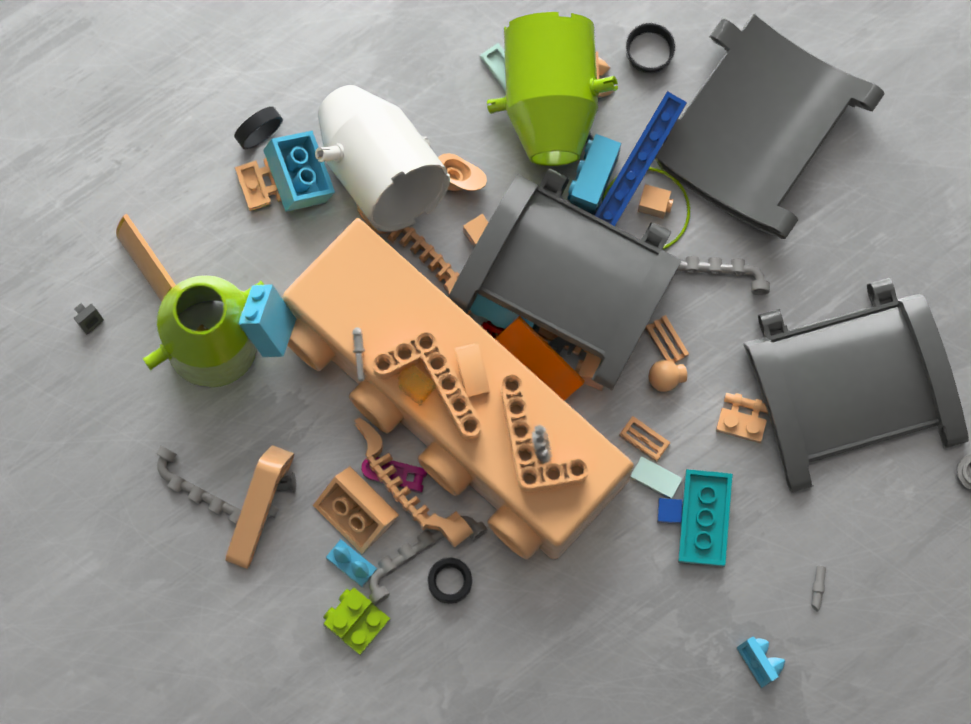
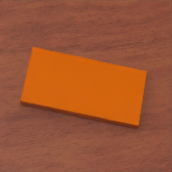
M521 316L517 317L494 338L563 401L585 382Z

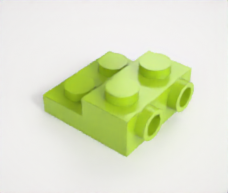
M353 587L351 591L346 589L338 599L341 603L336 609L331 607L325 613L323 618L326 621L323 624L361 656L390 621V617Z

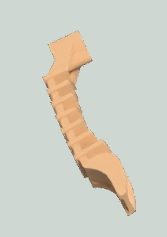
M357 205V211L361 218L375 233H387L377 230ZM413 227L391 232L387 237L389 241L393 243L402 232L404 237L400 240V245L405 247L411 240L414 243L410 248L412 253L416 254L421 249L423 253L419 256V259L423 263L428 258L432 260L427 266L431 272L437 267L441 269L435 277L439 281L442 279L446 281L443 286L449 296L459 277V273H455L451 269L452 266L444 261L441 254L438 255L434 247L426 243L425 238L419 236Z
M361 418L354 420L355 426L367 441L366 460L370 464V469L372 472L375 471L379 481L385 484L387 491L393 494L396 502L399 501L402 504L405 512L408 511L414 521L417 520L423 531L426 528L441 531L453 547H456L473 534L471 527L457 511L448 518L437 516L436 513L429 516L427 514L429 508L425 504L417 510L414 506L420 502L419 498L414 496L408 501L405 497L411 493L408 486L400 491L397 486L403 483L400 476L392 481L390 480L389 476L397 471L394 465H391L384 471L381 468L393 460L391 454L387 453L375 460L383 450L381 436Z

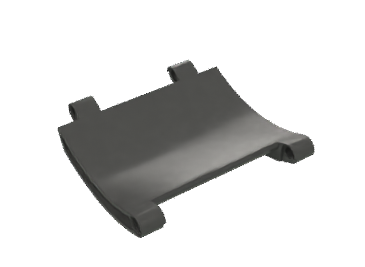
M755 14L751 16L742 31L729 20L721 19L709 38L719 46L724 47L727 52L680 119L678 118L655 160L661 169L705 200L766 233L786 239L798 222V218L792 212L779 206L848 105L873 112L884 96V91L879 86L841 71L806 52L775 31Z
M549 168L539 186L517 175L479 238L448 298L467 314L479 294L601 358L602 360L591 380L613 390L650 318L682 262L681 259L662 250L672 231L651 222L640 240L560 198L570 180L561 173Z
M886 278L867 284V292L873 307L788 330L787 325H784L780 309L758 315L759 325L764 337L743 343L767 408L786 482L791 493L813 487L808 468L810 462L935 426H938L940 438L945 448L969 441L964 413L952 369L938 328L923 295L915 294L897 299L891 278Z

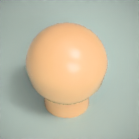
M660 360L650 368L649 382L658 391L668 392L673 390L679 383L687 381L686 367L683 364L676 365L671 361Z

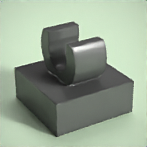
M80 303L74 308L78 313L74 320L86 335L104 321L92 304L85 308Z

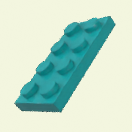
M686 469L678 555L679 563L725 567L733 474Z

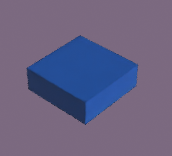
M659 498L657 522L681 524L682 500Z

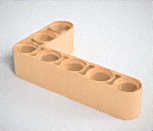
M419 333L375 356L372 364L373 371L376 377L380 379H388L422 362L463 439L472 441L479 437L481 433L480 419L439 342L432 333ZM424 340H429L433 345L430 349H423L420 347V343ZM402 351L411 353V357L408 360H402L398 355ZM384 361L389 363L390 367L386 371H381L377 368V365ZM434 361H440L444 364L440 370H434L430 365ZM449 381L455 387L451 391H446L442 388V384ZM457 402H462L466 408L461 412H457L453 409V405ZM467 423H473L477 426L475 432L468 433L463 427Z
M516 374L506 375L501 382V394L520 488L525 492H536L582 483L587 477L588 465L580 458L538 465L522 379ZM509 382H514L518 385V389L510 392L506 389L505 385ZM513 405H518L522 408L523 412L519 415H514L509 409ZM518 428H523L526 430L527 435L524 438H518L515 436L514 431ZM527 451L531 454L532 458L529 461H522L518 457L519 453ZM574 466H579L583 469V474L581 476H574L570 469ZM551 470H555L559 473L560 478L552 481L548 479L546 474ZM525 475H533L536 478V482L532 485L525 484L523 481Z
M272 445L260 457L225 561L245 569L249 568L278 483L288 472L294 458V453Z

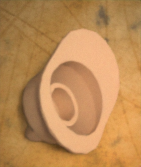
M447 153L438 157L450 175L448 190L476 191L485 186L487 182L486 175L478 167L454 154Z

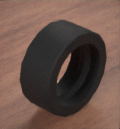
M449 557L437 561L432 566L428 575V587L434 598L442 603L453 604L465 599L469 594L472 586V575L467 564L460 559ZM453 567L462 573L464 583L460 591L455 594H445L439 590L436 578L440 570Z

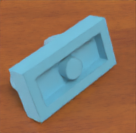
M341 539L326 556L327 560L361 587L367 583L372 574L377 570L375 566Z
M753 636L739 645L737 649L757 682L763 688L779 677L778 675L784 668L785 660L781 658L767 659L766 653L769 648V641L755 639Z

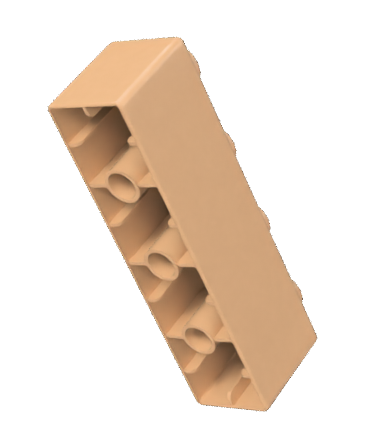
M356 218L284 292L282 298L296 317V322L288 342L289 348L307 365L317 371L322 370L331 360L335 362L359 384L349 394V399L361 414L385 433L391 432L399 422L410 430L427 446L418 457V462L440 486L454 496L460 495L470 485L495 507L497 511L487 521L488 526L506 546L520 557L529 559L540 548L551 559L559 558L629 482L634 464L361 219ZM357 327L362 329L363 347L365 349V352L362 353L364 381H358L356 353L353 352V329ZM430 332L439 342L464 389L455 348L478 343L490 392L468 397L481 422L479 437L472 441L463 439L422 362L388 379H380L376 377L373 371L372 364L375 356L419 333ZM424 340L420 343V347L423 349H430L433 345L429 340ZM402 351L398 357L402 360H408L411 357V353ZM384 361L377 365V368L381 371H386L390 367V364ZM434 361L430 366L434 370H440L444 364L440 361ZM516 374L522 379L532 432L535 426L542 425L548 434L552 453L549 463L580 458L587 463L588 473L582 483L536 492H525L520 488L501 394V382L506 375ZM449 381L442 384V388L446 391H451L455 387ZM509 382L505 385L506 389L510 392L518 389V385L514 382ZM457 402L453 405V409L457 412H461L466 408L462 402ZM513 405L509 409L514 415H519L523 412L522 408L518 405ZM467 423L463 428L466 432L472 433L476 431L477 426L473 423ZM518 428L514 431V434L518 438H524L527 432L523 428ZM527 451L520 452L518 455L522 461H529L532 458L531 454ZM537 458L538 465L543 464L542 461ZM574 466L570 469L574 476H581L583 474V469L579 466ZM551 470L546 474L548 479L552 481L560 478L559 473L555 470ZM528 474L523 477V481L525 484L532 485L536 482V478Z

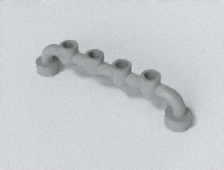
M688 256L686 261L681 262L677 271H685L690 274L698 272H708L712 275L731 273L734 276L750 274L756 279L751 283V292L753 294L765 295L770 292V282L765 280L762 271L755 266L745 265V260L741 258L732 259L731 264H722V259L719 257L709 258L708 263H699V257Z
M160 446L156 453L160 456L157 468L160 476L169 482L167 486L179 493L181 489L189 492L188 498L199 504L202 500L209 503L208 509L219 515L224 511L230 515L228 520L237 524L241 510L168 471L167 462L173 463L177 454ZM271 505L266 520L269 516L275 517L279 509Z
M461 516L473 531V534L470 535L472 540L480 538L487 532L488 529L483 522L477 523L471 517ZM426 530L417 537L419 540L417 544L411 547L409 543H406L397 550L400 554L393 560L390 556H386L378 562L380 568L372 574L369 580V587L372 592L369 598L374 605L382 603L390 596L385 586L379 587V580L385 575H390L399 566L411 561L417 554L431 548L438 540L445 537L441 531L436 530L431 534L429 530Z

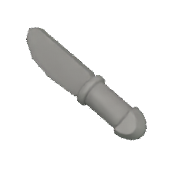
M359 327L353 329V352L356 353L358 381H364L362 353L365 352V349L363 347L362 329Z

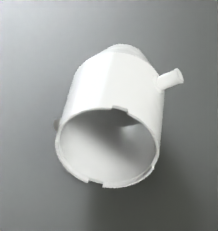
M356 86L341 87L324 99L318 110L324 147L316 149L315 157L318 159V162H327L371 224L379 231L393 232L415 224L416 221L414 219L424 212L428 215L443 199L450 184V175L443 163L430 148L429 139L419 134L399 107Z

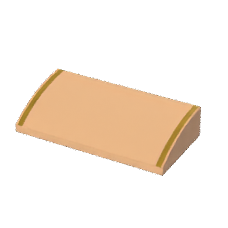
M125 214L118 223L116 236L162 302L167 293L176 284L130 217Z

